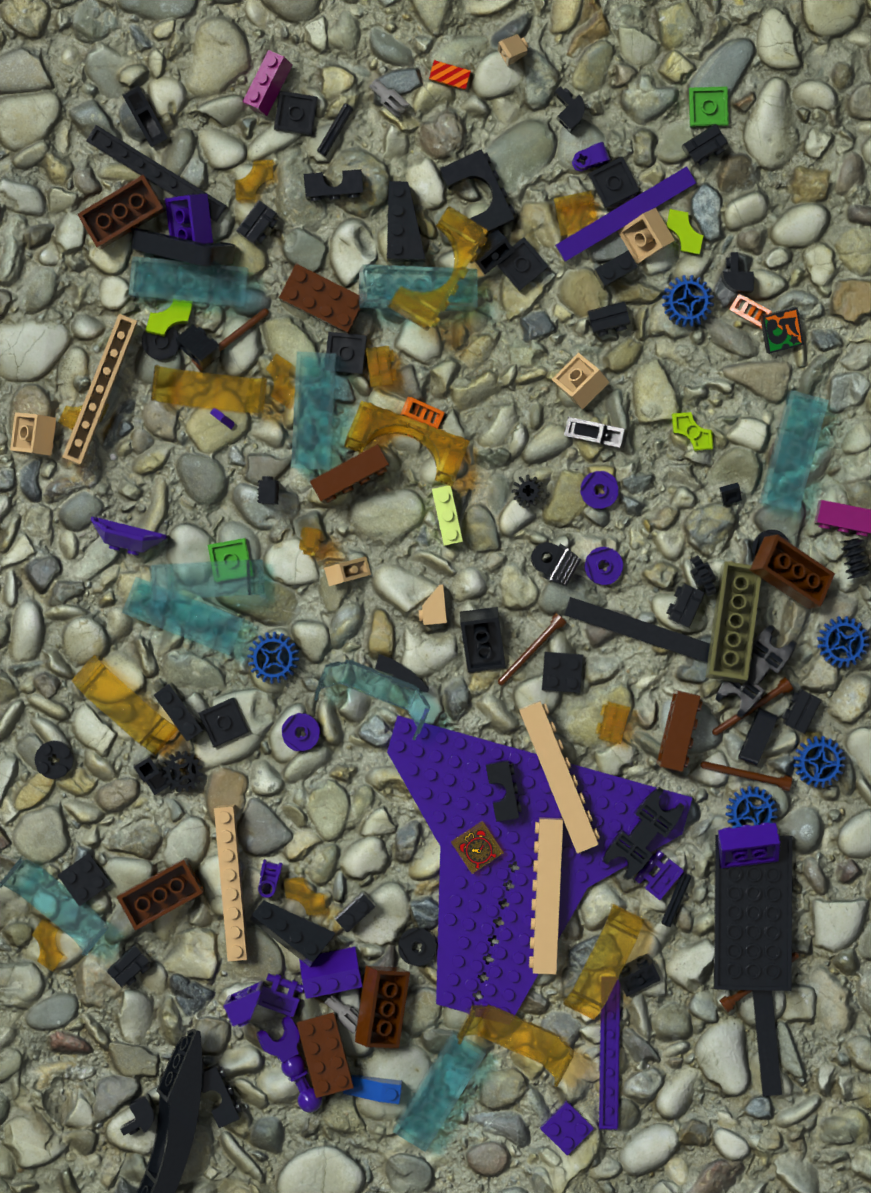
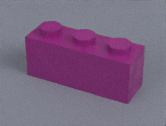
M268 50L243 103L250 109L268 116L293 64L284 56Z
M819 500L814 523L819 524V528L830 529L832 526L837 527L839 532L849 533V530L857 531L856 535L868 537V534H871V509Z

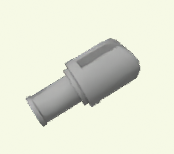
M376 78L369 88L381 98V104L398 119L401 116L400 113H403L405 107H408L410 104L394 89H388Z
M331 994L324 1004L336 1013V1019L351 1033H355L359 1013L349 1004H342Z

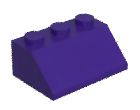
M207 194L165 198L169 235L200 243H214Z
M765 822L760 825H744L738 828L726 827L718 830L721 868L779 861L780 841L776 823Z
M355 946L321 953L310 967L299 959L306 999L363 987Z
M263 980L227 997L223 1006L233 1027L236 1025L242 1027L249 1023L264 986Z

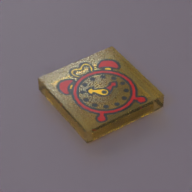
M483 820L451 841L471 874L504 853Z

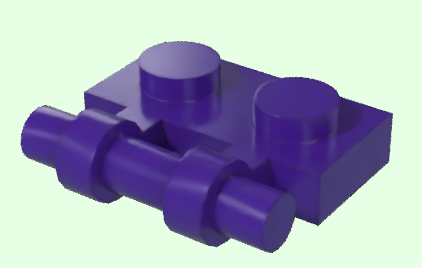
M660 850L651 856L650 861L638 872L639 874L635 878L639 884L644 879L648 880L649 882L644 888L659 900L662 899L684 872L682 868L669 858L663 864L660 859L665 854ZM656 865L660 869L652 877L649 873Z
M268 973L266 980L273 983L272 987H263L257 1005L294 1017L300 998L293 996L294 991L302 993L303 985L298 984V981L295 980L289 981L281 978V975L276 974L275 976ZM278 985L289 988L288 994L278 991Z

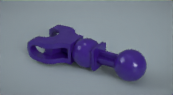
M286 1016L281 1021L284 1033L280 1039L272 1040L268 1033L263 1030L258 1031L256 1036L263 1051L275 1055L282 1062L281 1069L284 1075L288 1077L289 1081L295 1082L300 1092L298 1096L299 1107L305 1112H315L322 1104V1097L316 1098L314 1088H310L304 1076L308 1071L305 1070L304 1059L298 1055L299 1052L297 1050L300 1034L292 1018Z

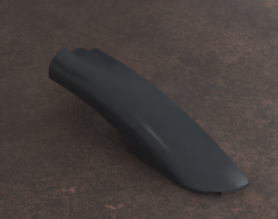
M191 1029L187 1031V1036L180 1038L157 1087L159 1113L156 1135L146 1171L136 1193H176L192 1147L200 1107L202 1044L201 1032L199 1030Z

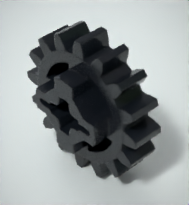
M699 556L691 558L690 563L693 569L690 570V574L699 590L703 588L708 597L717 593L714 585L716 577L709 563L703 564Z
M176 751L175 756L169 754L170 760L163 761L166 767H161V770L165 771V774L161 775V777L167 779L164 784H171L169 789L174 790L176 788L177 792H181L182 788L184 792H189V787L195 789L194 783L201 782L198 776H203L199 772V769H202L203 766L197 765L200 759H193L194 754L190 753L188 755L187 751H183L182 755L180 751ZM178 759H184L181 764L175 763ZM180 768H184V769H183V772L185 773L184 775H180V774H181V772L179 771ZM184 779L189 780L186 784H180Z

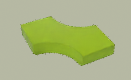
M670 209L666 226L678 237L680 251L699 255L704 235L693 230L689 223L688 212Z
M174 299L171 306L165 311L159 313L150 312L146 332L165 337L167 331L174 325L188 324L193 304Z
M691 412L672 414L673 433L682 434L687 437L693 446V451L713 449L712 430L703 429L698 426Z

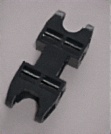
M769 625L752 643L751 655L753 658L749 665L748 680L743 685L736 682L723 681L715 700L719 703L729 695H738L741 699L739 706L741 708L736 715L739 718L744 717L751 711L765 694V690L759 684L769 671L772 670L779 675L789 662L797 643L794 640L788 646L785 645L782 648L773 647L771 644L773 636L771 635L776 629L773 625Z
M657 787L641 802L634 812L641 818L629 835L620 830L609 844L602 859V862L608 864L611 859L614 860L619 856L625 857L628 865L623 878L626 880L631 879L653 855L646 847L654 836L659 832L664 837H667L683 812L684 805L682 803L668 811L660 809L659 801L661 798L659 797L663 792L661 787ZM644 808V809H645L646 811H648L651 815H653V817H651L648 813H646V812H645L644 810H642V809ZM657 819L661 821L664 825H666L667 828L663 826L661 823H659Z

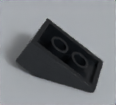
M498 607L461 611L460 625L468 672L506 668Z

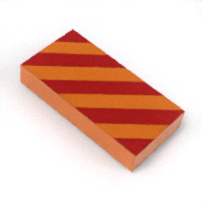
M434 60L429 80L466 90L471 71Z

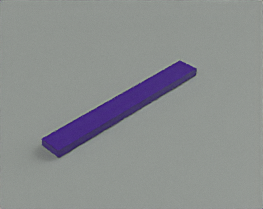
M686 166L557 243L555 247L565 262L626 226L643 213L656 208L696 184V181Z
M601 976L599 1129L618 1130L620 982L617 976Z

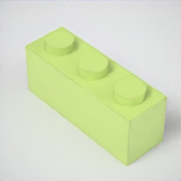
M451 485L432 489L444 546L463 542Z

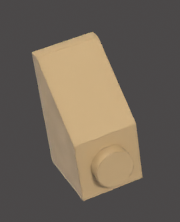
M518 34L503 39L498 43V52L507 66L528 53L527 48L529 46L526 40L520 38Z
M366 557L324 568L329 586L371 575Z
M439 585L422 605V610H419V621H423L424 625L447 623L443 585Z

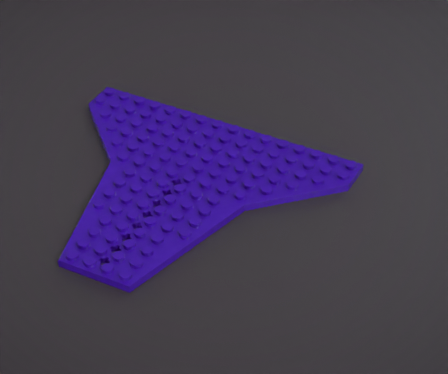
M397 715L387 753L440 845L436 1004L510 1025L538 974L533 973L532 968H529V956H533V949H530V937H534V930H531V918H535V910H532L531 907L532 899H536V891H532V884L537 876V872H533V862L537 860V853H534V841H538V834L535 833V822H539V817L562 818V815L536 753ZM508 759L509 764L513 763L515 775H511L512 782L517 783L518 794H515L516 802L520 801L522 812L518 813L519 818L496 822L492 801L502 799L505 796L506 788L500 783L489 784L485 764ZM570 763L569 773L571 776L575 775L578 786H575L577 793H582L586 803L582 805L585 811L589 810L593 820L590 822L592 829L596 828L600 839L597 840V846L577 853L563 820L558 939L587 888L628 865L627 859L621 856L616 857L614 860L611 859L608 864L602 862V859L609 844L620 830L629 835L641 819L634 813L635 810L657 787ZM663 789L659 797L661 798L659 801L660 809L668 811L671 808H675L679 803L684 805V809L677 824L667 837L658 832L646 847L647 850L652 852L683 834L692 797ZM644 808L642 809V810H644L646 813H648L651 817H653V815H651V814H650L648 811H646ZM657 819L659 823H661L663 826L667 828L666 825H664L661 821ZM484 830L486 832V837L484 838L490 841L493 853L497 857H491L488 862L481 864L480 868L476 869V864L467 859L466 854L459 850V845L463 842L468 843L464 841V836L468 835L469 832H473L475 837H478L476 832ZM475 840L470 844L472 847L470 848L469 846L468 848L469 856L472 855L471 858L473 860L476 858L475 861H479L478 859L483 861L489 856L490 848L489 846L486 847L487 843L485 841L482 843L483 840H479L480 842L478 843V840ZM482 844H485V848H483L480 854L472 853V851L469 852L472 848L477 849ZM515 861L517 866H519V870L512 872L508 866ZM508 880H511L514 888H510V890H506V886H503L504 882L507 883ZM503 898L507 899V903H509V906H505L504 909L498 904ZM501 917L504 924L496 927V923L493 920ZM495 935L499 942L490 945L491 942L488 941V938H492ZM491 954V958L494 959L493 962L485 963L483 956ZM483 972H486V976L489 978L481 982L478 974L482 975ZM478 990L481 991L483 998L475 1000V997L472 996L473 993H477Z

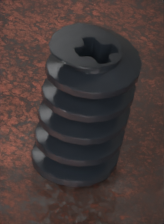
M855 538L840 541V543L846 544V546L841 548L842 551H847L843 558L849 559V561L844 563V566H850L845 573L852 575L847 579L863 577L869 574L870 570L864 569L869 563L863 562L868 556L861 554L866 548L860 547L861 544L865 543V540Z

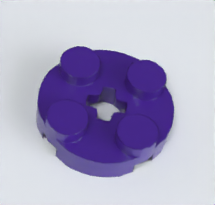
M606 471L589 473L581 483L580 494L582 499L588 506L594 509L609 507L618 497L617 481L613 475ZM603 485L604 494L599 493L596 495L594 487Z
M598 547L587 555L584 568L586 575L594 583L608 585L615 582L621 575L623 561L620 554L614 549ZM604 560L605 563H609V566L606 567L607 571L599 569L600 561Z
M306 713L291 715L282 726L284 743L294 751H305L314 747L320 737V727L316 719ZM304 727L305 737L302 735L298 737L296 729Z

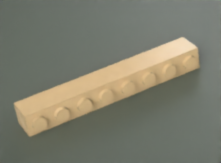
M121 314L118 315L62 458L80 466L83 465L138 325L136 320Z
M541 701L520 708V714L576 852L580 853L597 846V840L600 839L596 828L592 829L590 822L593 820L589 810H584L582 804L586 802L582 793H577L575 786H578L575 775L571 776L568 769L571 768L567 757L563 758L561 751L564 748L561 740H556L554 736L557 730L553 721H548L546 715L550 713L546 703L542 704Z
M235 804L215 806L214 815L228 961L247 960L249 955Z
M539 817V822H535V833L538 834V841H534V853H537V860L533 862V872H537V876L532 884V891H536V899H532L531 907L532 910H535V918H531V930H534V937H530V949H533V956H529V968H532L534 974H556L563 819Z

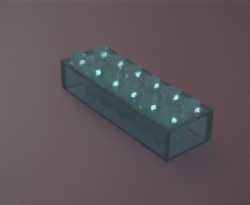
M132 256L129 296L132 298L246 309L249 269L225 265L201 266L184 261Z
M363 264L359 269V308L473 312L478 307L477 269Z
M297 352L291 468L332 469L337 354Z
M793 390L788 392L761 491L760 504L794 513L799 512L829 400Z
M140 577L135 578L122 611L126 615L228 655L232 654L245 618Z
M452 1030L394 1124L393 1132L426 1152L486 1055V1049L457 1031Z

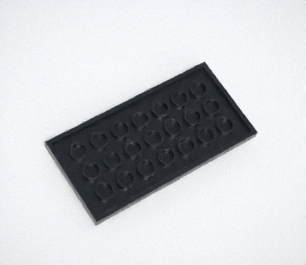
M715 835L714 990L792 991V836H779L780 849L779 861L721 868L718 835Z

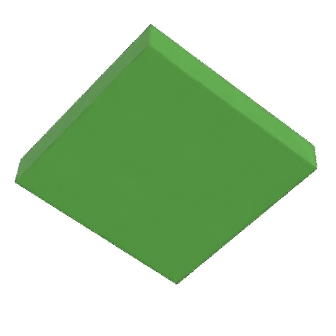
M728 87L689 88L690 127H711L714 124H717V126L729 125Z
M246 538L208 545L214 583L253 576Z

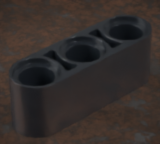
M761 708L758 709L740 750L739 760L754 766L758 765L776 723V714Z

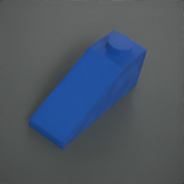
M351 1075L354 1088L343 1091V1094L399 1104L402 1081Z

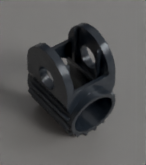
M550 542L541 543L534 548L531 554L532 565L537 571L543 573V578L565 586L568 585L581 561L577 555L561 543L559 546ZM548 552L551 554L552 560L550 563L542 561L541 556L543 553Z

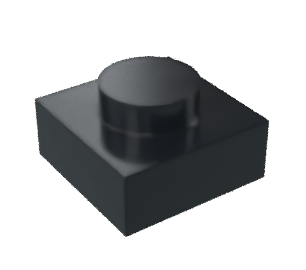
M738 482L719 487L723 506L742 501Z

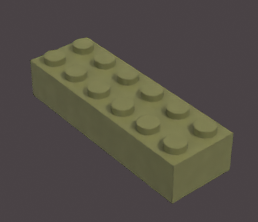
M724 561L721 565L706 678L742 684L748 680L761 578L750 571L752 565Z

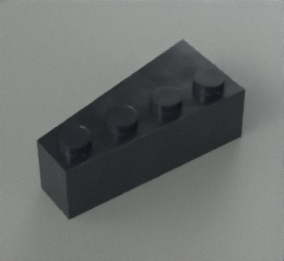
M389 181L387 261L425 262L409 183L405 181Z
M265 900L262 901L250 918L252 922L309 967L336 934Z

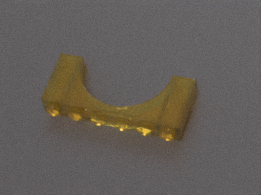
M450 206L447 207L435 226L444 233L453 249L454 267L449 280L440 288L428 292L411 291L400 286L388 305L389 308L426 331L431 327L435 328L440 320L438 317L440 311L444 312L450 303L447 299L450 294L454 296L459 288V285H457L459 279L463 280L469 270L466 267L469 262L473 264L477 258L476 250L478 247L482 248L488 239L485 237L488 230Z
M361 401L344 447L362 453L372 440L388 434L409 436L422 443L432 454L436 464L435 481L453 487L470 442L469 440L447 433L445 430L431 427L426 423L412 420L407 416L396 414L391 410L380 408L372 403Z

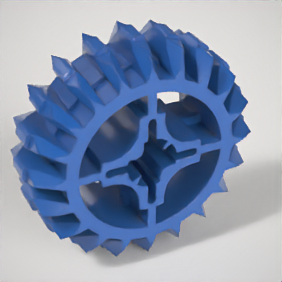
M686 275L682 276V282L678 277L675 278L676 285L670 282L669 287L671 289L665 288L664 290L669 296H662L663 300H668V302L662 304V307H669L664 313L668 314L671 312L672 315L669 317V320L671 321L676 317V325L680 323V320L683 321L682 327H686L687 321H689L690 327L694 326V320L698 325L701 324L700 317L706 320L707 316L704 313L711 314L712 312L707 307L714 306V303L708 302V300L714 298V295H707L712 289L708 288L705 290L704 287L707 285V282L700 285V277L694 282L693 275H690L689 281H687ZM689 286L696 288L702 296L693 295ZM683 287L682 298L673 301L674 292L678 288ZM686 295L694 300L690 303V307L682 302L686 299ZM703 302L701 311L693 316L694 304ZM674 306L683 307L687 316L678 313Z
M838 616L836 618L837 623L830 619L831 626L824 623L823 626L827 630H819V633L824 634V636L817 637V640L823 641V644H818L817 648H824L820 655L827 654L824 660L829 661L832 659L830 665L834 666L838 661L837 666L839 668H842L843 662L845 667L848 668L850 667L849 661L856 665L855 658L862 661L863 658L859 654H867V651L863 650V646L869 647L868 643H864V640H868L869 636L862 635L867 630H859L862 623L859 622L855 625L856 619L852 618L849 622V617L845 616L842 622L841 617ZM847 626L854 631V633L844 635L843 632L840 631L839 627ZM834 630L835 641L829 646V636ZM840 638L848 639L846 646L838 645ZM857 638L858 645L854 653H852L851 643ZM842 649L847 657L839 658L832 651Z
M267 632L265 633V640L260 635L258 637L261 641L260 643L255 640L253 641V644L257 647L249 648L254 654L247 655L248 658H253V661L249 662L248 665H255V668L251 670L252 673L257 670L259 671L256 678L264 675L263 682H266L267 678L270 677L271 684L274 683V678H277V682L281 683L280 676L287 680L289 679L286 674L287 672L291 675L294 674L290 668H298V665L293 664V661H299V657H294L293 654L299 653V650L292 651L291 648L295 647L296 644H288L291 640L290 637L285 641L282 640L284 638L283 633L277 638V632H273V638H270V634ZM268 642H278L281 644L274 651L263 646ZM285 648L289 653L288 665L281 659V653ZM259 650L266 656V662L262 668L258 662ZM280 650L276 657L279 662L275 663L273 661V663L271 662L267 666L271 658L269 654L272 653L273 655L274 652L277 653ZM271 665H277L283 669L282 672L276 674L266 672Z
M814 736L813 743L807 738L806 742L808 745L800 743L803 750L796 749L800 756L793 757L794 760L799 761V763L793 764V767H800L795 773L797 775L803 773L800 780L804 781L808 778L806 784L810 785L813 781V787L815 788L818 787L819 782L821 787L824 788L825 781L831 786V778L838 781L836 773L843 774L839 767L845 768V764L840 763V761L845 760V757L839 756L843 750H836L839 746L838 743H834L831 746L833 741L831 738L825 743L826 739L824 736H821L820 742L818 737ZM819 746L814 756L806 757L812 748ZM825 747L832 752L834 761L826 759ZM820 757L821 760L827 763L820 764V767H818V764L811 760L815 761ZM804 762L813 765L814 777L806 771ZM833 767L827 775L820 777L824 768Z
M747 786L746 793L743 788H740V796L737 792H734L733 794L737 798L735 800L729 798L733 805H726L727 809H731V812L725 813L726 816H732V818L727 820L729 824L734 823L731 828L742 827L743 825L739 822L742 819H751L754 825H760L759 815L765 809L767 813L762 823H773L770 821L771 818L777 819V816L773 815L772 812H777L778 809L775 807L771 808V806L776 804V801H769L772 795L768 794L764 797L766 790L762 789L759 793V787L755 786L753 792L751 786ZM748 797L761 798L764 804L753 805ZM743 800L744 810L737 815V807ZM749 806L752 807V809L756 808V811H754V818L750 814L747 816V813L750 812Z

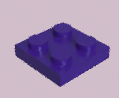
M566 1100L540 1129L568 1156L594 1127Z

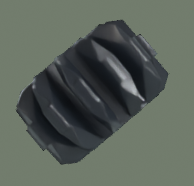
M526 475V482H524L522 477H519L521 485L514 482L513 485L519 489H513L512 493H518L519 495L513 499L521 498L520 506H522L524 500L526 501L527 508L530 507V501L536 506L537 502L534 498L536 497L538 500L543 499L540 495H537L538 493H544V489L537 488L543 483L535 484L537 477H534L532 482L530 481V475ZM525 486H529L533 490V494L530 493L531 496L529 497L526 496V493H523V488L526 489Z

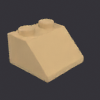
M656 208L643 213L618 230L620 237L636 264L661 251L675 241Z
M580 353L551 379L582 410L610 383L603 373Z
M15 412L10 450L51 456L56 418Z

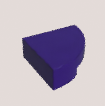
M213 408L210 412L211 415L228 428L232 429L234 427V422L216 408Z

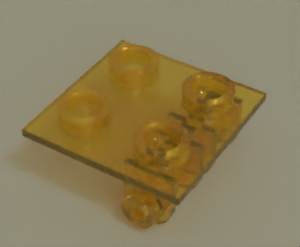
M591 191L553 198L561 236L574 234L597 220L594 197Z

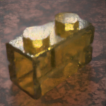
M389 346L367 348L371 388L394 385L393 381L397 380L396 369H392L391 362L395 361L394 351L389 350Z
M302 528V539H300L299 549L303 550V554L315 556V552L320 551L321 542L319 541L322 540L323 531L315 528Z
M611 701L602 704L600 715L603 718L601 723H597L595 734H598L597 738L621 744L630 707Z

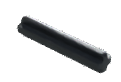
M345 103L318 147L317 152L320 155L326 156L352 113L353 107Z
M685 872L681 874L661 921L664 926H672L692 878L690 874Z

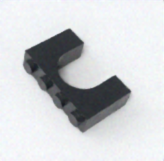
M482 149L440 168L441 176L448 189L466 180L478 179L486 183L492 192V202L488 209L464 221L472 241L514 222L513 216L516 215L512 205L508 206L505 200L508 198L503 187L500 188L497 183L499 181L497 172L495 170L492 171L489 166L491 160L488 153H483Z

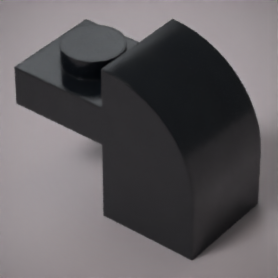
M560 86L554 92V96L566 108L557 116L556 120L570 133L581 122L585 111V104L580 94L573 99V94L567 88L563 89Z
M730 252L728 257L725 258V269H728V271L721 273L723 284L727 289L735 293H752L754 291V272H738V252Z
M152 754L134 764V769L142 781L148 784L154 795L171 785L164 784L167 779L161 777L164 772Z
M148 1093L130 1103L129 1108L135 1118L121 1126L120 1130L123 1136L128 1133L133 1135L140 1130L139 1127L145 1133L151 1127L156 1116V1109Z

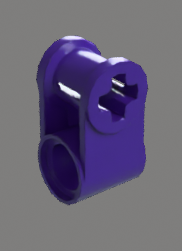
M599 142L589 148L578 151L572 160L573 168L576 171L582 172L609 162L610 157L604 142ZM579 158L585 160L584 165L581 162L578 163Z
M266 859L263 860L258 887L259 894L262 897L269 898L275 893L283 863L275 864L267 862ZM269 883L273 888L272 892L264 893L262 890L263 884Z

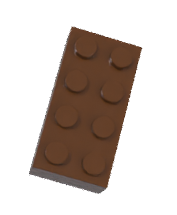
M141 175L77 215L95 246L101 250L165 212L166 209L147 177Z
M295 264L279 296L280 301L347 334L350 333L366 301L364 297L298 264Z
M377 444L312 479L310 483L322 503L325 501L328 504L337 499V494L342 492L345 495L354 490V485L358 483L363 485L371 480L370 476L384 474L388 471L387 467H389V464Z
M779 535L764 537L750 568L751 572L807 609L821 607L835 573Z
M674 689L657 759L659 766L682 772L683 768H687L689 762L687 751L692 748L694 740L691 734L692 730H696L698 719L695 717L697 711L700 712L702 707V700H700L699 695Z
M185 857L120 893L117 899L136 931L201 895L205 890L188 859Z
M366 966L355 1035L356 1043L365 1047L399 1048L410 977L409 971L399 967Z
M335 1012L296 1022L316 1098L354 1088Z

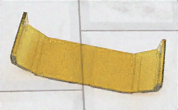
M155 365L151 400L184 406L264 414L268 379L265 377L247 378L186 371Z
M93 655L71 681L81 693L135 741L156 755L178 731V728L163 718L101 662L99 655Z
M614 903L610 905L611 910L607 921L572 991L567 998H563V1005L595 1020L600 1010L604 1007L638 939L644 922V918Z
M490 1005L471 1006L457 1033L458 1044H461L465 1036L478 1035L541 1063L555 1077V1087L560 1083L574 1056V1050L566 1042L562 1041L559 1038L560 1036Z

